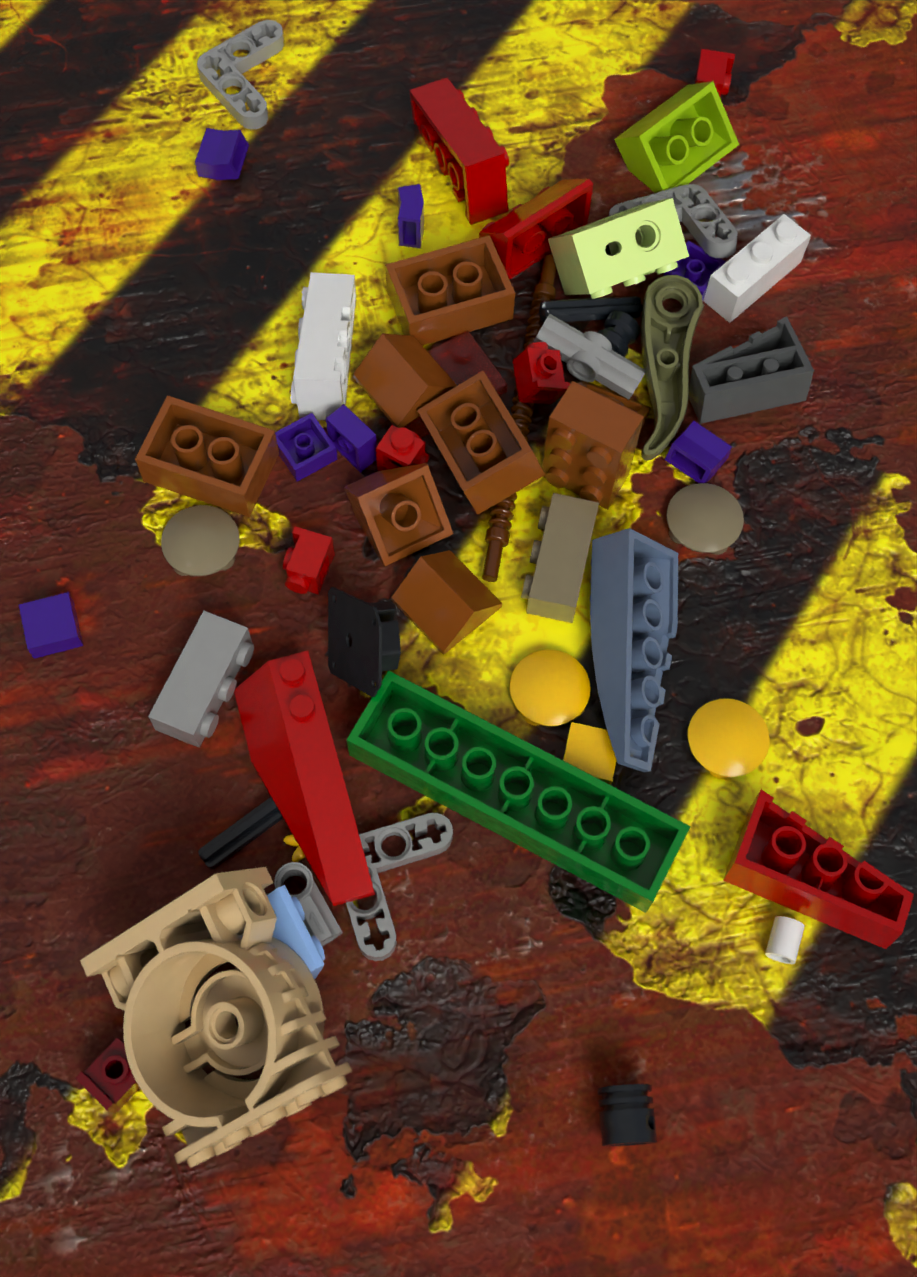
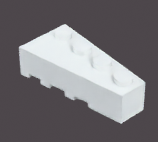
M311 272L309 286L303 287L302 309L305 310L303 318H299V345L295 351V369L291 385V403L297 404L300 419L313 413L317 420H326L330 414L343 404L346 406L356 307L355 275Z

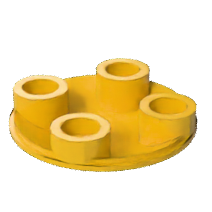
M540 650L531 653L517 664L511 675L510 695L513 704L523 715L524 720L533 726H559L569 723L584 712L589 701L591 687L586 670L578 660L562 651Z
M726 698L706 703L693 715L687 729L688 744L693 756L700 765L718 779L743 776L752 772L763 762L768 753L770 737L764 719L754 708L739 700Z

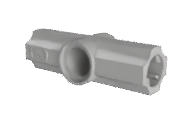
M551 314L548 315L533 343L546 342L549 349L560 350L561 360L567 363L568 371L575 378L585 382L596 380L628 400L645 374V369L614 352L610 341L602 334L593 331L582 333Z

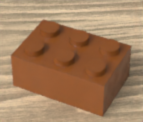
M490 235L385 265L387 293L404 335L414 336L422 346L513 319L515 291Z
M484 371L479 372L417 410L461 489L478 515L545 475L533 450Z
M572 381L549 417L542 470L545 473L543 477L553 486L566 488L580 495L582 499L599 502V506L608 510L629 476L644 416Z
M167 395L135 461L143 482L250 517L277 460L279 450L275 430Z

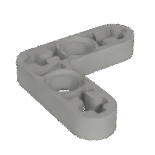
M263 20L203 53L197 61L199 77L202 83L240 125L250 130L259 129L267 123L268 110L263 96L242 74L283 49V28L278 22L273 20ZM240 49L248 50L250 52L247 56L244 57H236L233 55L235 51ZM216 70H219V71H220V77H219V78H218V73L216 72ZM230 86L241 88V91L236 94L224 92ZM246 102H247L248 108L250 109V110L247 111V112H246V106H245V103H246Z
M682 185L619 203L613 206L609 212V216L644 203L673 198L679 222H683L706 254L714 258H727L736 252L738 236L736 228L707 191L699 185ZM706 219V220H712V221H709V222H701V221H698V220Z
M428 813L359 834L364 853L370 852L367 843L374 841L376 856L380 861L372 863V856H365L373 888L377 894L376 904L368 910H361L353 904V901L346 903L359 949L366 958L373 961L385 960L395 951L397 944L395 928L378 873L446 851L453 839V828L449 819L442 814ZM435 824L437 830H445L441 834V841L439 843H433V840L427 837L418 840L420 849L413 851L412 837L408 832L409 830L415 829V837L427 834V826ZM396 835L405 841L406 848L401 855L391 857L382 851V843L389 836ZM383 913L385 918H376L377 927L381 935L388 934L390 938L383 941L384 949L376 951L374 945L365 944V941L371 938L368 922L359 926L357 921L372 919Z

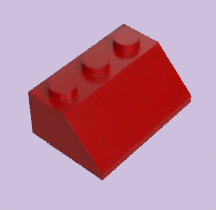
M564 179L552 187H545L536 197L525 204L515 206L509 214L496 222L488 223L479 232V238L490 235L509 280L552 253L548 242L549 238L588 224L594 184L590 179Z

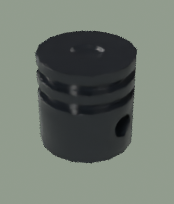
M627 1084L597 1089L598 1095L602 1096V1099L598 1101V1105L603 1107L604 1110L599 1112L602 1146H633L657 1143L654 1109L649 1108V1104L653 1103V1097L648 1096V1092L652 1091L651 1085Z

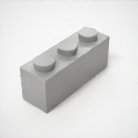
M203 611L148 716L156 731L200 748L205 737L210 738L213 735L219 720V716L216 714L223 701L228 702L231 699L237 684L235 677L240 667H246L253 655L254 644H252L247 627Z

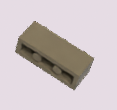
M553 493L550 507L542 506L538 529L544 530L542 541L534 540L530 563L536 564L534 576L526 574L521 598L528 599L526 613L573 623L599 502Z

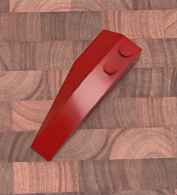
M307 650L267 661L234 691L252 765L266 786L270 797L279 809L294 839L303 851L307 862L332 906L375 895L309 652Z

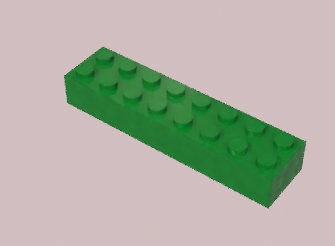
M389 670L383 678L382 685L376 696L371 698L347 738L349 756L645 913L652 905L691 827Z

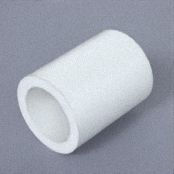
M776 916L765 955L781 963L795 964L805 925L789 917Z

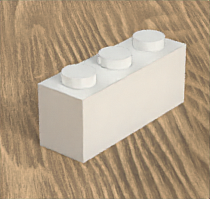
M783 214L711 274L703 301L726 321L731 323L801 263L811 235Z

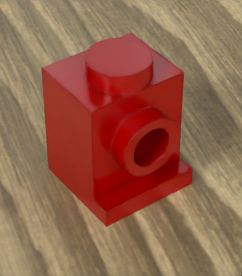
M701 49L694 84L713 81L720 99L721 94L728 95L735 54Z
M546 342L529 344L523 352L513 359L519 402L552 404L563 396L570 386V382H565L560 350L549 349Z
M391 425L376 447L377 470L399 468L392 461L403 465V467L427 463L429 455L425 453V441L418 434L407 428H398Z
M295 526L292 532L295 548H288L283 561V570H286L287 573L285 586L296 593L306 594L308 591L319 595L335 555L333 538Z

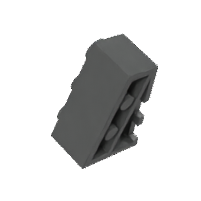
M786 316L778 320L777 326L764 333L758 331L750 335L749 341L735 348L729 346L692 366L689 400L700 424L807 400L814 369L788 317Z

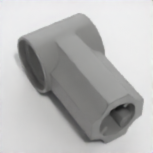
M298 862L284 864L275 875V889L283 886L285 880L291 876H300L307 882V886L302 893L290 896H295L301 903L305 915L303 922L310 936H316L323 947L343 932L314 882L308 867Z

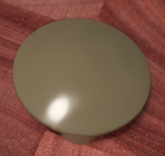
M708 483L692 484L679 490L668 505V534L673 542L682 544L693 551L715 555L723 554L741 534L744 524L743 511L736 498L724 488Z
M207 505L192 506L175 514L166 524L161 537V547L165 559L173 567L174 571L181 576H207L220 570L229 569L235 562V555L240 542L239 531L234 520L223 510Z

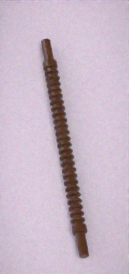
M551 254L544 257L540 282L534 287L533 301L531 302L532 308L528 318L529 325L526 328L527 334L524 338L523 350L526 349V346L533 343L543 325L538 314L541 302L555 300L556 289L553 285L557 268ZM516 387L514 389L515 396L512 399L514 405L510 409L511 416L528 442L527 435L530 433L528 426L532 421L530 417L533 415L532 408L535 406V403L519 402ZM516 493L495 504L494 508L490 511L492 518L488 521L490 527L487 529L485 536L488 548L482 579L485 581H497L503 548L508 546L510 533L508 530L512 527L510 521L513 519L514 514L511 511L515 509L513 501L517 499Z

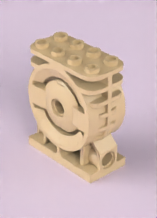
M266 867L216 873L80 960L87 977L102 974L115 1007L125 1011L123 1036L125 1052L132 1074L140 1089L156 1107V1110H160L168 1117L174 1119V1121L162 1128L165 1136L168 1137L182 1131L188 1146L175 1153L174 1157L177 1164L187 1160L190 1168L215 1155L219 1156L242 1143V1140L276 1125V1121L283 1117H289L310 1106L311 1102L319 1097H325L348 1084L344 1076L352 1072L348 1062L335 1066L329 1053L340 1045L337 1037L333 1036L323 1040L326 1017L319 989L310 970L296 952L280 940L272 937L277 916L264 891V888L273 883ZM227 962L237 967L217 973L205 982L215 969ZM235 1016L238 1020L239 1026L236 1025ZM191 1018V1026L186 1028L185 1022ZM210 1064L217 1069L207 1075L202 1068ZM263 1068L259 1079L243 1080L230 1076L246 1075Z

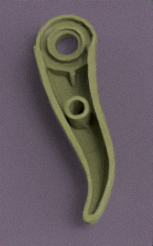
M665 275L656 279L648 287L643 300L641 317L642 364L645 369L649 399L654 414L653 433L641 451V457L646 461L657 457L670 444L684 419L688 405L690 350L704 304H702V295L698 287L689 279L679 275ZM668 298L677 299L681 303L682 309L676 313L668 312L664 309L662 302Z

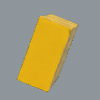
M571 722L563 761L611 785L617 760L608 731Z

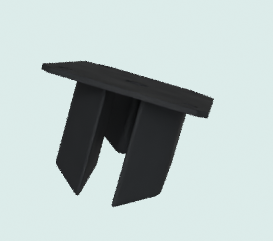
M331 587L328 592L329 670L331 674L371 697L376 696L382 685V671L398 669L401 648L398 620H394L396 608L392 601L367 603L335 587Z

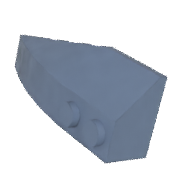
M628 528L592 540L590 594L592 654L602 712L617 763L641 772H650L659 730V722L655 718L656 707L663 705L666 692L660 685L663 671L670 670L672 655L667 652L669 639L676 637L678 627V553Z

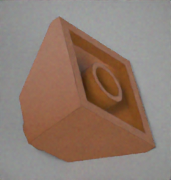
M426 463L377 471L344 487L358 523L384 566L392 564L454 534L429 466Z

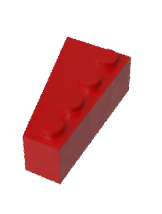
M448 78L409 90L413 121L430 152L435 151L438 167L443 176H450L454 186L452 192L458 203L466 202L467 211L465 216L469 224L473 225L509 212L506 167L509 166L508 153L503 145L499 146L495 141L489 126H484L479 120L476 109L474 107L470 108L466 103L462 91L456 89Z
M760 790L749 808L723 881L883 949H887L903 934L914 894L868 862L863 861L860 863L842 850L844 847L842 844L830 836L828 839L824 838L805 825L807 820L793 811L789 814L772 802L774 799L772 796Z

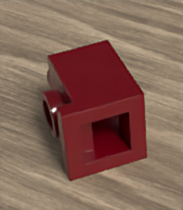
M118 1037L84 1072L81 1071L75 1078L107 1111L114 1114L140 1089L130 1069L124 1041ZM116 1062H121L124 1067L122 1075L112 1079L109 1075V1070Z

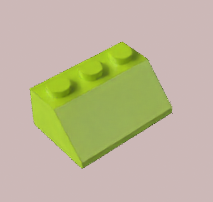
M713 81L685 86L614 139L628 170L654 193L689 184L739 145Z

